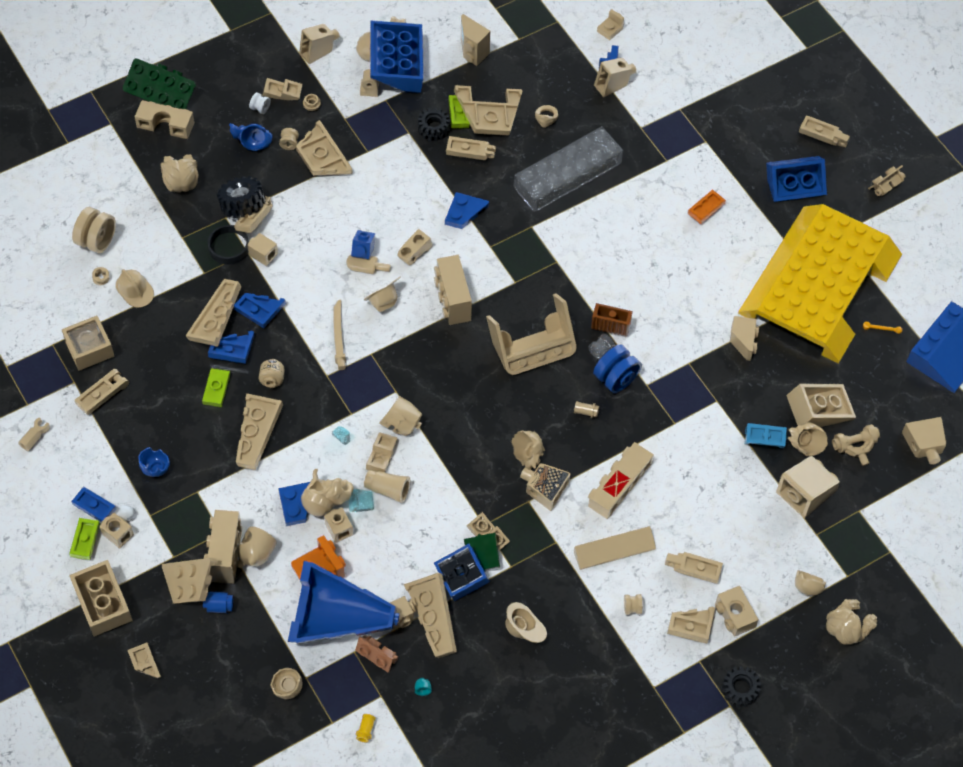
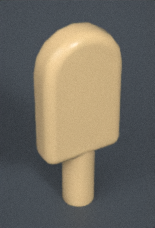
M349 255L346 261L350 270L374 274L375 270L390 272L391 268L389 264L378 263V258L370 256V259H364Z

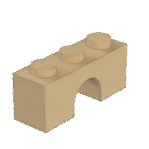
M142 100L135 115L137 128L154 131L159 123L167 122L169 123L171 136L188 139L194 125L193 112L169 105L156 104L151 101Z

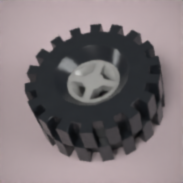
M241 176V179L236 177L233 181L229 180L227 184L221 185L222 188H219L217 193L221 211L224 215L227 214V217L233 215V218H238V216L242 218L246 214L250 216L252 212H258V208H262L266 202L261 182L257 178L253 179L251 176H248V178Z

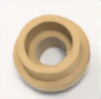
M308 94L303 100L304 108L309 111H315L321 105L320 99L315 94Z

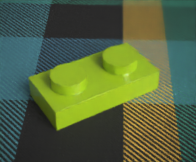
M449 95L451 128H469L470 123L456 95Z
M79 518L69 553L70 557L91 559L100 526L98 520Z

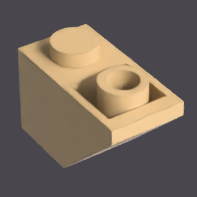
M734 316L730 342L746 360L750 361L752 354H756L757 343L754 342V338L758 337L759 327H756V319Z

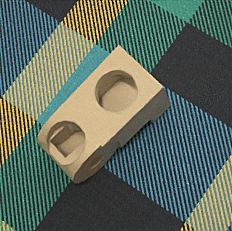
M418 229L399 249L397 256L406 264L412 265L425 251L428 252L432 248L431 238Z

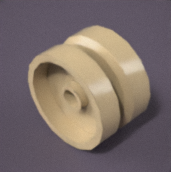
M90 206L86 207L81 211L74 224L72 232L73 243L83 248L88 247L89 250L98 254L102 253L107 249L113 238L116 227L115 217L105 212L100 213L99 210Z

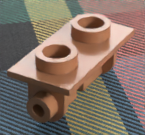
M370 635L360 636L355 651L386 672H389L392 663L395 664L399 658L396 656V652H393L386 646L379 649L381 643Z

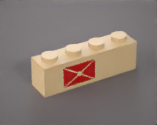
M635 442L631 447H626L620 461L616 460L610 469L611 472L608 475L605 474L599 482V487L597 489L593 488L589 493L588 507L608 519L651 466L654 454Z

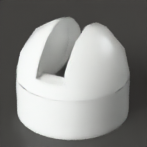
M121 505L119 517L124 521L131 520L134 516L131 506Z

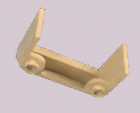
M553 294L557 312L546 317V330L512 341L508 332L500 330L499 323L490 315L486 316L492 343L504 369L512 375L519 374L569 357L576 351V342L567 302L558 294Z

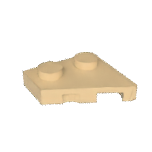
M709 607L708 610L703 611L692 609L687 612H672L667 634L707 644L715 607Z

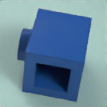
M357 230L352 241L351 256L370 259L374 250L375 233Z

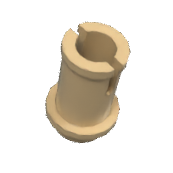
M576 401L574 413L588 415L591 418L597 417L599 406H596V403L591 405Z

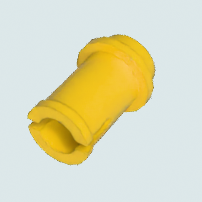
M363 714L359 730L356 731V739L358 741L367 743L372 738L371 731L376 719L373 715Z

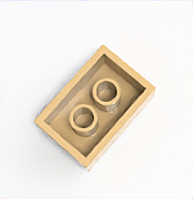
M459 254L437 258V266L434 267V283L436 288L439 287L438 297L439 302L443 303L444 306L442 308L444 319H448L449 325L471 321L472 300Z
M215 510L214 517H210L209 528L212 529L211 535L207 536L209 551L208 554L204 555V559L217 558L216 565H211L209 575L212 576L211 582L234 584L238 563L237 548L241 543L242 536L239 511Z
M108 560L69 575L93 636L133 621Z

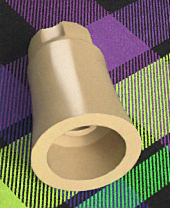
M368 470L364 480V487L372 490V492L385 495L403 503L409 491L410 477Z

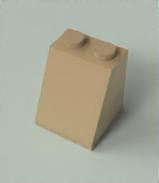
M810 456L782 474L776 493L805 519L837 491L840 481L835 474L830 473L823 466L821 461Z

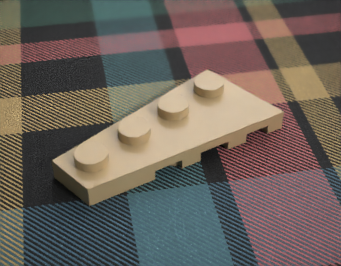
M228 279L222 281L186 334L188 340L218 347L241 289L238 281Z
M246 393V407H244L243 412L244 420L241 425V440H239L236 458L237 466L256 470L283 407L282 401Z
M435 573L404 584L406 591L411 596L410 600L418 612V619L425 628V635L435 657L440 658L456 653L457 650L442 574Z

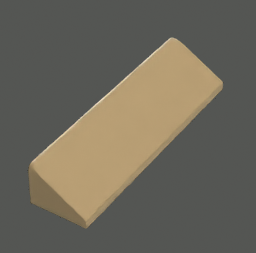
M648 526L577 545L574 547V555L579 569L582 570L652 551L656 547L651 527Z

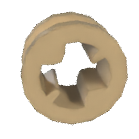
M104 267L95 268L92 272L93 282L96 285L106 284L109 281L108 270ZM98 274H102L104 278L100 279Z

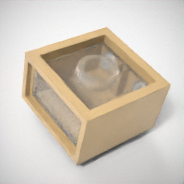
M97 315L61 329L78 371L114 357L111 343Z

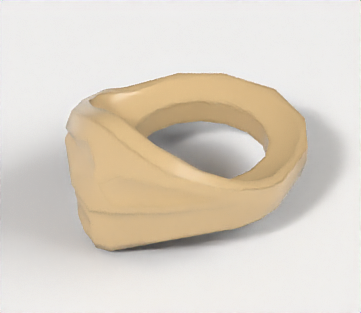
M543 105L536 110L535 118L543 128H546L557 120L558 111L553 106ZM543 111H551L554 116L540 114Z

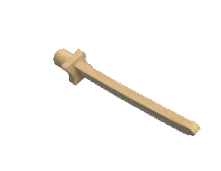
M338 300L333 309L335 363L338 365L339 370H344L346 368L345 353L343 354L341 300Z

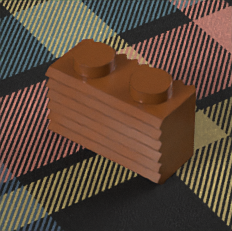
M596 303L591 328L627 337L633 311Z

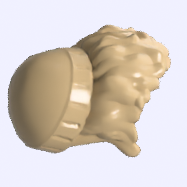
M314 469L313 479L301 495V502L309 514L319 517L327 514L335 505H341L349 500L354 487L346 479L321 480L317 475L318 469Z

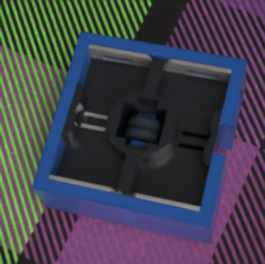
M470 544L434 562L438 573H441L443 580L446 581L444 585L454 601L490 582Z

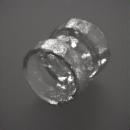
M603 333L588 348L591 354L600 360L606 352L615 347V344L607 334Z

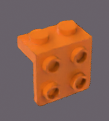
M324 535L317 538L318 547L291 562V567L299 580L304 561L313 562L338 577H345L344 567H346L343 558L337 556L334 552L336 548L331 540L327 541Z

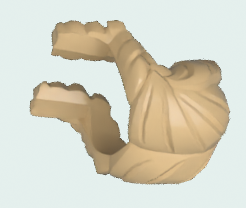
M185 155L180 160H173V157L165 156L164 162L161 163V172L167 189L170 192H187L194 189L197 185L199 174L197 162L193 159L192 155Z
M845 599L841 605L829 612L826 617L828 633L835 636L842 644L849 645L863 641L865 636H868L871 630L877 626V617L874 614H868L863 619L861 629L860 618L852 611L860 609V602L856 599Z

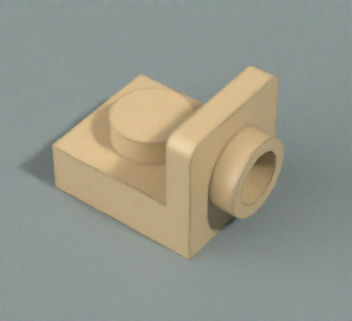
M611 9L608 18L597 27V32L611 40L623 29L624 17Z

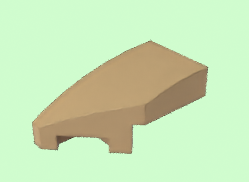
M148 643L128 650L136 671L155 678L161 677Z

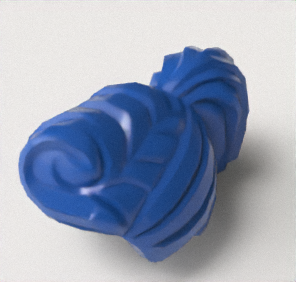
M229 124L233 138L239 139L241 144L247 149L258 151L267 148L272 142V134L261 125L250 124L237 127L234 124Z

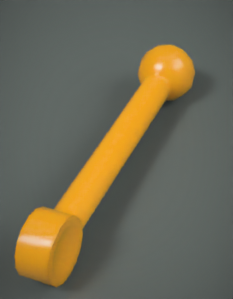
M869 322L863 323V329L865 330L873 328L895 331L897 334L902 333L901 327L893 328L871 325Z

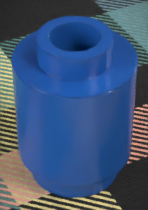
M208 592L206 600L203 601V608H207V612L212 613L232 611L233 595H228V593Z

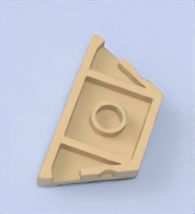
M320 120L316 122L315 128L312 131H308L305 138L296 145L297 152L313 176L353 173L351 166Z
M217 558L162 564L173 603L181 604L206 600L208 586L212 580L209 572L211 565H216Z

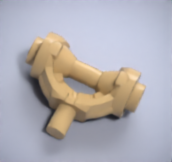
M871 424L865 426L863 431L857 435L847 436L843 433L834 435L832 445L839 453L845 452L850 456L859 457L861 465L866 466L869 464L866 454L871 451L874 443L878 442L880 433L878 428ZM864 442L861 447L852 446L853 443Z

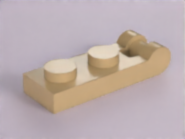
M113 369L74 400L75 404L84 413L89 415L118 391L125 389L129 385V381L125 377H121V373L117 369Z

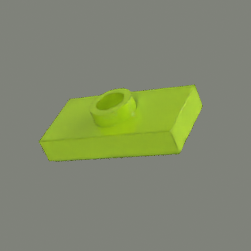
M211 368L202 400L203 405L222 407L230 378V371Z

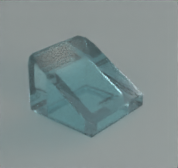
M353 490L348 500L350 512L371 511L374 509L372 491Z

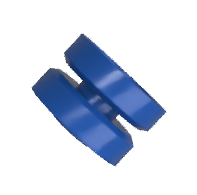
M621 344L610 349L598 361L593 374L601 382H605V386L612 393H618L637 377L642 368V363L635 356H630L629 350Z

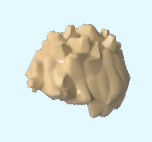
M807 422L803 425H798L796 428L789 429L791 437L787 439L805 456L820 454L828 445L826 432L816 424Z
M518 431L514 438H512L513 454L521 462L522 466L525 465L530 470L532 467L535 469L536 465H539L540 456H543V451H545L542 439L535 431Z

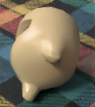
M249 527L237 548L239 556L237 566L242 568L245 565L255 567L263 565L277 545L276 540L260 528Z

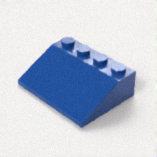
M370 20V78L402 91L421 92L423 84L422 24Z
M951 301L911 350L907 363L953 393L963 383V308Z

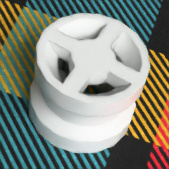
M255 93L250 100L249 108L265 114L271 100L269 97H262L260 93Z

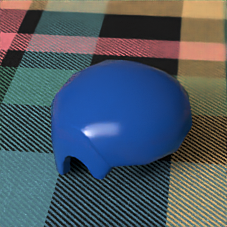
M148 447L141 451L138 456L141 471L150 477L162 476L170 466L168 456L161 449L153 451Z

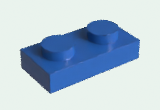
M84 486L71 501L72 505L101 523L116 510L115 505Z

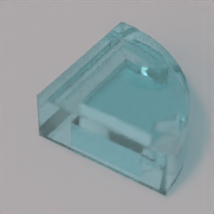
M338 426L332 431V435L342 444L347 445L350 442V432L347 429Z

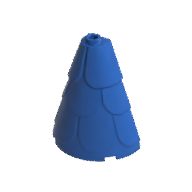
M303 562L300 577L302 588L295 621L291 622L288 642L304 643L354 634L360 636L391 630L394 625L398 626L400 613H396V606L367 589L362 590L341 576L338 577L313 562Z

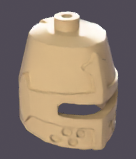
M399 396L379 424L386 428L393 425L394 429L392 431L394 433L407 436L415 428H420L422 423L419 420L422 413L411 402Z

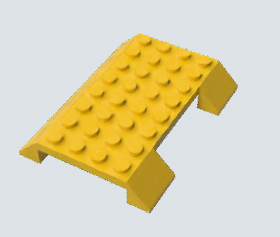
M824 204L805 206L739 309L738 314L756 319L759 315L824 347L822 356L839 364L855 336V333L843 318L844 313L869 271L870 275L887 282L902 253L891 237Z

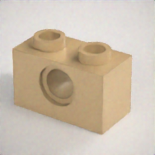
M740 585L718 594L715 603L716 610L719 614L723 615L725 626L729 632H732L734 637L756 628L759 619ZM735 609L739 611L740 614H734L731 612V610Z

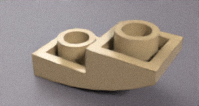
M483 512L466 525L475 536L478 534L496 533L498 551L510 542L499 527H494Z

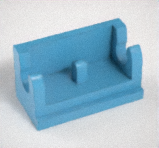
M748 423L745 428L746 438L744 444L752 443L784 448L787 428Z

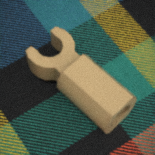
M37 418L34 421V427H31L18 442L20 447L29 451L41 438V434L48 432L50 429L49 423L40 427L39 425L42 423V420Z

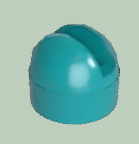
M424 678L418 679L415 683V693L420 696L429 695L431 693L430 681Z

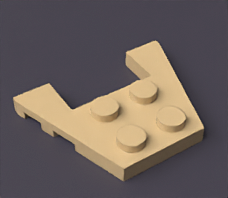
M455 85L454 93L474 133L510 134L522 94L521 89H506V103L472 101L471 86Z

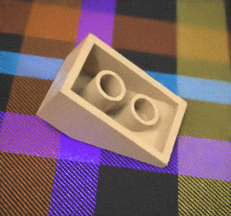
M799 384L786 395L797 425L809 422L823 427L856 418L843 384Z

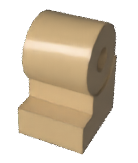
M367 69L363 72V79H361L360 96L378 97L379 81L370 78V69Z

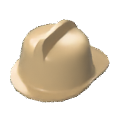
M132 269L122 270L116 281L118 293L130 306L136 308L147 306L154 297L152 286L138 271Z
M401 276L385 288L367 296L364 301L369 300L379 312L394 306L397 301L394 283Z
M518 602L511 603L508 606L505 625L512 636L534 643H540L546 639V628L527 606Z

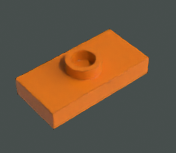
M712 189L688 209V214L698 223L702 224L720 209L726 200Z

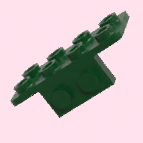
M135 58L123 85V91L156 104L187 110L196 87V82L182 77L183 73L173 69V72L167 71L168 67L158 63L155 66Z

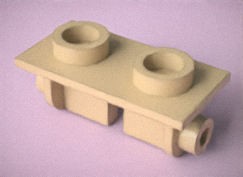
M901 165L898 168L893 166L885 172V177L880 175L872 181L873 185L868 189L874 187L877 196L885 195L892 187L894 188L904 181L905 174L899 171L903 166Z

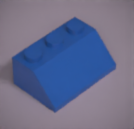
M815 156L766 163L767 181L774 202L827 195L825 159Z

